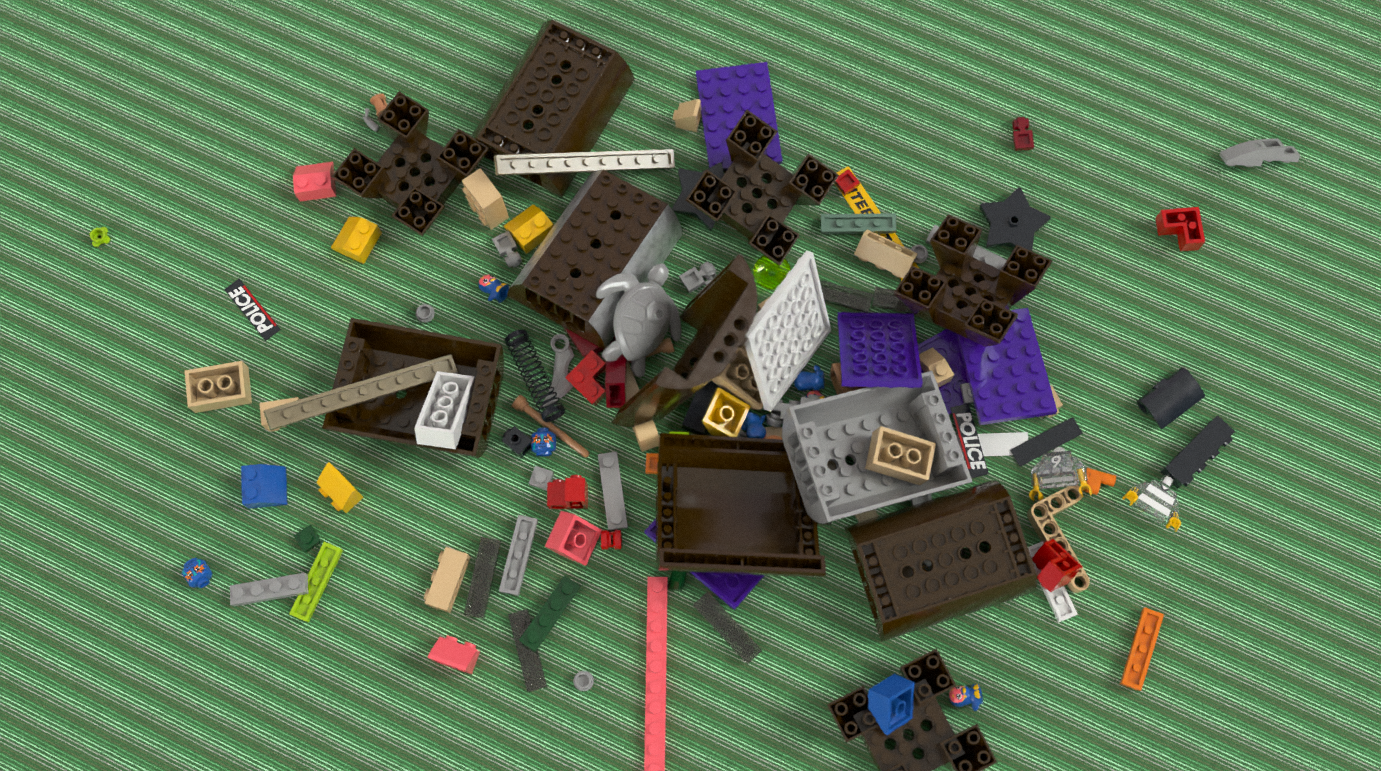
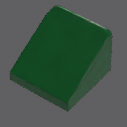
M672 571L668 589L682 592L687 572Z

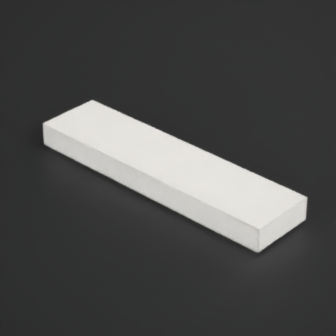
M1044 541L1028 547L1031 558L1043 545ZM1033 562L1034 567H1035V570H1036V573H1037V576H1038L1039 573L1041 572V570H1039V569L1036 567L1035 563ZM1065 586L1052 592L1042 587L1058 623L1078 615Z

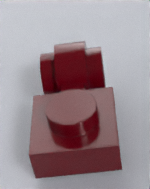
M1024 116L1016 117L1012 121L1013 130H1017L1013 131L1012 134L1014 150H1033L1032 130H1026L1029 129V119Z

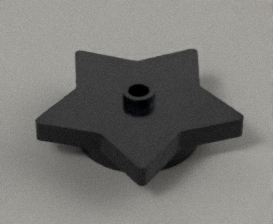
M722 163L707 169L720 179L724 174ZM679 168L678 176L682 192L672 210L674 213L689 214L698 218L711 231L716 222L686 201V198L705 171L697 172Z
M1020 187L1004 202L981 203L979 207L989 224L987 248L997 246L1015 248L1019 245L1032 251L1034 233L1051 219L1049 215L1030 207Z

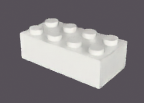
M437 371L414 428L417 444L456 449L463 423L466 422L475 384V376Z

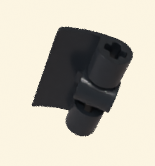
M1181 367L1168 378L1161 380L1151 388L1152 390L1138 399L1137 405L1143 413H1150L1162 430L1203 399L1205 394L1191 373L1184 367Z

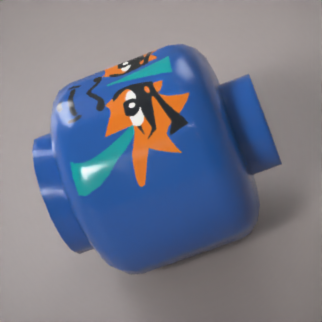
M538 428L537 432L532 433V452L536 453V456H551L552 452L556 450V434L549 431V428Z
M193 558L184 564L182 575L190 587L203 588L210 583L209 580L213 573L205 560Z

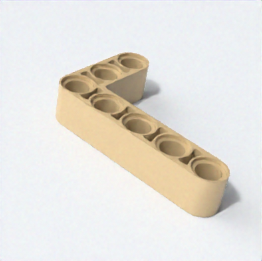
M628 360L626 402L639 391ZM653 420L632 427L642 452L659 446V435Z
M1070 485L1035 503L1028 510L1027 517L1041 542L1054 539L1081 565L1053 517L1081 500L1082 496L1079 492V486ZM1068 491L1075 493V500L1069 498ZM1051 500L1057 501L1059 508H1054L1051 505ZM1034 509H1039L1042 512V517L1035 516ZM1044 526L1052 529L1051 535L1044 532ZM1083 567L1070 583L1066 584L1070 591L1074 593L1084 591L1090 584L1089 577ZM1075 578L1082 581V588L1075 585Z

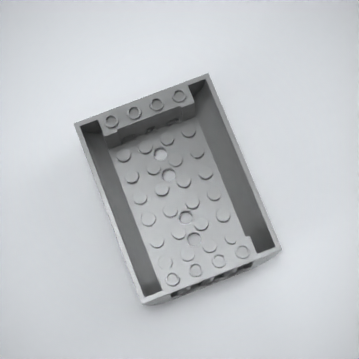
M933 371L922 373V388L866 387L791 406L787 409L783 420L782 440L806 512L814 521L824 524L973 482ZM882 426L936 443L929 480L922 485H916L865 469L872 432ZM846 456H850L854 460L853 465L850 466L846 463ZM828 461H833L836 464V470L828 468Z

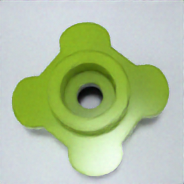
M106 227L95 228L90 232L89 235L93 240L92 245L94 247L110 242Z

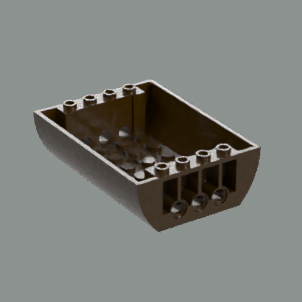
M548 20L539 29L471 137L489 147L484 158L494 162L495 155L590 152L634 82V75L626 61L615 50L554 20ZM565 63L571 65L568 70H564L561 67ZM555 78L562 80L558 85L552 83ZM536 108L543 109V112L539 115L533 113ZM526 123H532L534 125L533 128L529 130H526L523 127ZM577 172L524 174L519 176L563 197Z
M351 318L332 390L451 354L458 371L456 374L475 376V384L466 422L463 423L456 449L417 444L414 428L433 383L431 381L405 389L407 394L404 398H397L398 392L326 413L322 429L480 458L487 449L503 380L504 354L502 344Z
M991 480L844 527L881 642L1034 593L1036 590L1037 573L1011 496L997 480ZM983 541L989 544V551L987 553H982L979 549V545ZM964 547L970 551L968 559H963L960 556V550ZM924 560H929L932 563V568L928 572L924 571L921 567ZM905 566H910L913 570V574L909 578L904 577L902 574V569Z

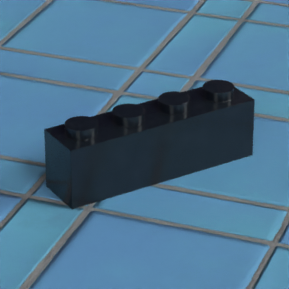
M712 380L695 393L682 423V429L696 435L709 434L702 420L716 389L719 387Z
M1217 415L1160 473L1165 477L1172 478V484L1177 489L1182 485L1186 487L1193 481L1192 475L1195 472L1199 474L1207 466L1205 462L1209 458L1213 460L1220 453L1218 449L1222 445L1226 447L1233 440L1230 436L1235 431Z

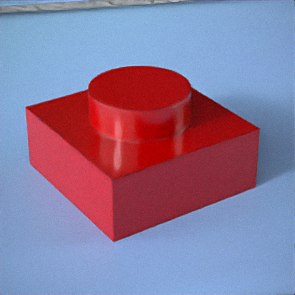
M849 169L840 174L834 182L844 195H847L860 185L858 179Z

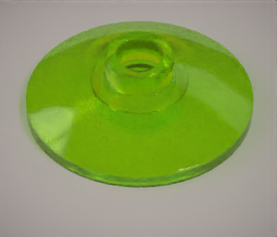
M763 255L756 261L753 275L761 287L775 290L786 278L791 268L786 259L778 266ZM774 272L775 276H769L768 273Z

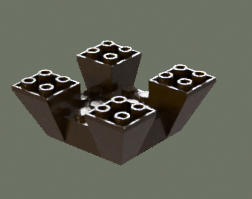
M398 91L377 118V121L393 138V143L378 162H375L354 148L332 175V178L362 198L383 199L397 208L392 217L423 237L445 208L444 203L457 186L462 183V180L472 173L488 152L489 147L460 129L456 131L446 146L442 147L426 136L429 109Z
M746 110L726 139L731 164L721 179L706 169L686 198V201L715 222L719 219L723 220L747 237L748 245L780 266L800 236L783 223L794 205L819 206L839 175L809 153L792 173L764 154V151L778 131L749 110ZM762 178H765L768 184L764 183ZM736 182H740L743 188L739 187ZM752 192L757 194L758 199L752 196ZM767 203H770L773 206V209H770L767 206ZM742 207H745L748 213L743 212Z
M948 214L930 239L940 270L934 276L912 266L894 291V295L918 316L982 346L998 345L1002 342L1018 317L1017 313L1009 309L1035 290L1051 265L1052 260L1017 245L1001 270L973 258L982 229Z
M937 648L900 667L901 676L914 682L913 719L889 735L884 734L869 710L868 693L864 686L827 704L845 742L847 743L861 736L878 771H933L942 765H945L950 771H982L997 763L979 726L975 724L954 734L935 697L957 685ZM923 720L930 724L928 732L921 729V722ZM904 730H909L912 733L910 741H906L903 738L902 733ZM886 739H891L894 742L893 750L885 748L884 742ZM915 748L922 752L920 760H916L912 755Z

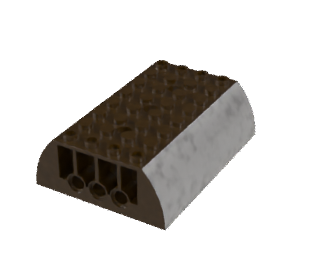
M603 169L597 170L589 175L508 289L507 296L605 350L615 336L613 326L614 313L620 298L625 292L623 290L618 291L603 299H598L596 297L598 287L605 280L616 274L623 273L634 275L639 283L648 282L649 271L655 265L664 263L682 236L680 222L667 203ZM613 214L618 220H613L610 216ZM598 242L601 244V247L594 249L590 245ZM574 271H577L581 274V276L578 278H573L570 276V274Z

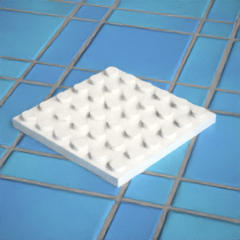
M806 251L798 259L796 265L787 273L786 278L776 287L772 296L766 300L761 310L755 314L753 323L745 335L747 337L745 348L764 410L769 412L773 410L831 332L814 255L809 251Z

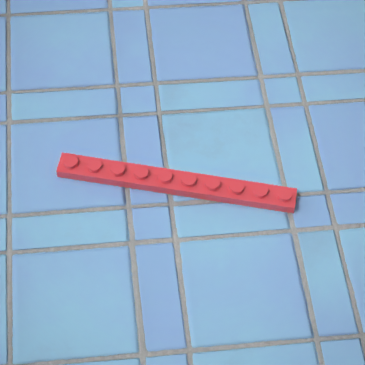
M648 577L644 771H665L668 577Z

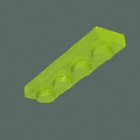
M323 542L308 574V594L297 596L289 613L290 615L309 623L343 549Z

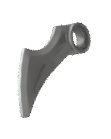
M557 334L550 342L551 348L555 352L554 371L550 387L555 388L553 392H556V397L561 399L574 387L565 378L568 375L569 363L574 358V354L570 347L569 339L563 334ZM557 340H564L566 345L564 348L558 349L555 347V342ZM555 394L546 396L545 400L550 399ZM558 399L549 401L543 407L553 404Z

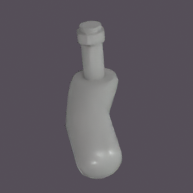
M365 108L363 120L374 132H377L379 126L368 117L369 108Z

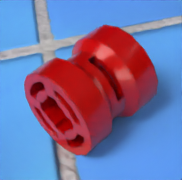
M621 529L614 530L613 532L601 530L602 550H608L609 548L622 549Z

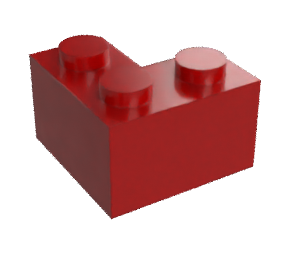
M1199 207L1161 210L1155 218L1158 236L1177 234L1180 252L1199 250L1205 243Z
M591 350L565 378L592 405L596 406L606 396L605 388L596 380L606 369V362L595 351Z
M571 475L570 478H565V482L561 479L547 482L548 508L588 509V484L586 479L582 478L581 475Z
M1054 539L1044 542L1031 558L1036 567L1041 570L1037 579L1042 587L1050 592L1070 583L1083 567Z

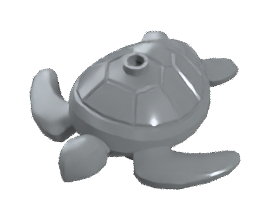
M663 263L655 265L649 271L648 282L639 283L632 274H616L605 280L596 291L598 299H603L618 291L623 290L625 292L620 298L614 313L613 326L616 341L605 348L602 356L606 361H615L623 353L627 360L632 361L631 371L636 377L644 376L645 358L660 345L668 327L674 341H678L682 333L678 309L673 299L661 287L669 274L668 268Z

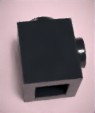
M514 426L503 434L502 442L522 459L531 449L532 440Z

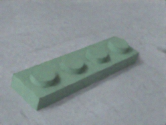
M896 213L821 214V234H864L866 230L876 234H896Z

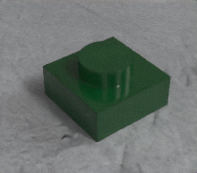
M311 525L294 535V538L305 553L322 542Z

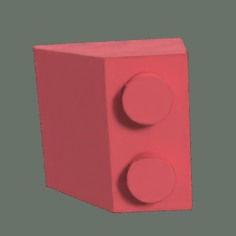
M326 162L296 167L293 174L294 193L299 201L336 197L335 180L332 178L334 163Z
M561 511L544 547L586 566L601 534V529L575 514Z
M446 635V638L439 637L427 658L472 675L480 651L475 649L476 645L465 642L464 645L457 643V638Z

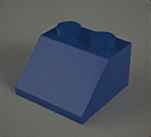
M266 464L241 466L242 505L248 509L288 505L285 466Z
M893 674L869 689L868 708L884 734L889 735L913 719L914 682Z

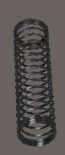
M524 329L513 331L506 336L504 342L508 346V350L511 351V356H513V360L516 362L518 371L521 372L523 381L529 387L528 391L531 392V397L534 398L533 402L539 408L538 411L541 413V418L544 422L554 421L565 413V408L562 403H557L560 398L556 397V392H553L555 388L550 387L552 382H547L549 377L546 376L547 372L543 371L544 367L540 366L542 362L538 361L539 356H535L537 351H532L534 346L531 345L532 341L528 340L527 331ZM524 334L523 336H520V337L516 338L515 340H513V341H511V342H508L509 340H511V339L514 338L515 336ZM530 342L526 347L514 350L519 345ZM528 347H533L530 351L521 355H517L520 351ZM531 352H535V354L531 357L524 360H519L524 355ZM537 357V359L534 362L527 365H522L527 360ZM540 362L535 368L524 371L530 365ZM538 368H543L541 371L533 375L527 376L531 371ZM545 373L542 377L529 381L534 376ZM548 378L545 382L532 386L537 381ZM550 383V385L546 388L539 391H535L540 386ZM553 388L549 393L538 396L543 391ZM551 394H555V395H554L553 397H551L550 399L545 400V401H541V400H542L543 398H545L546 396L551 395ZM554 399H558V400H557L556 402H554L553 404L548 405V406H545V407H542L543 405H545V404L548 403L549 401L554 400ZM555 411H559V412H557L556 414L547 417V416L550 415L551 413H553V412H555Z

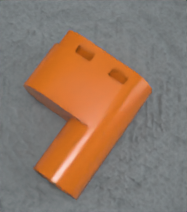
M1090 468L1085 470V480L1091 487L1092 494H1098L1100 484L1114 486L1116 475Z

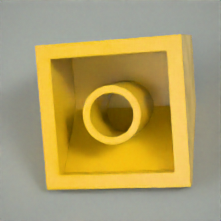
M533 204L505 224L504 228L510 232L513 239L527 254L543 242L554 224L541 209Z
M349 217L331 249L364 264L382 232L377 224L362 217Z
M718 387L703 417L702 423L713 436L737 437L751 406Z
M330 462L326 464L316 482L320 486L318 491L325 498L329 496L333 500L331 504L337 511L342 509L347 513L364 497Z

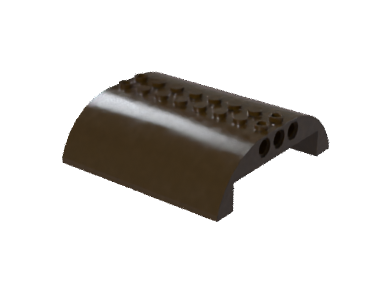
M738 254L688 303L680 315L682 320L698 331L673 370L668 367L662 369L621 406L611 423L622 427H634L653 420L654 423L661 420L735 360L737 356L735 352L747 340L745 335L753 323L758 300L754 276L743 256ZM690 361L694 363L693 368L690 366Z
M660 433L656 480L657 570L825 577V556H820L817 522L806 512L783 440Z

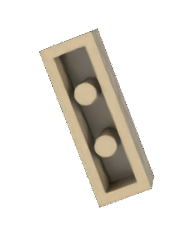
M870 230L864 232L854 253L860 260L869 261L879 269L892 272L898 278L905 277L918 254Z
M448 547L441 551L438 562H440L438 569H435L431 576L432 585L430 589L427 588L424 595L426 605L448 613L451 612L471 559L468 554Z

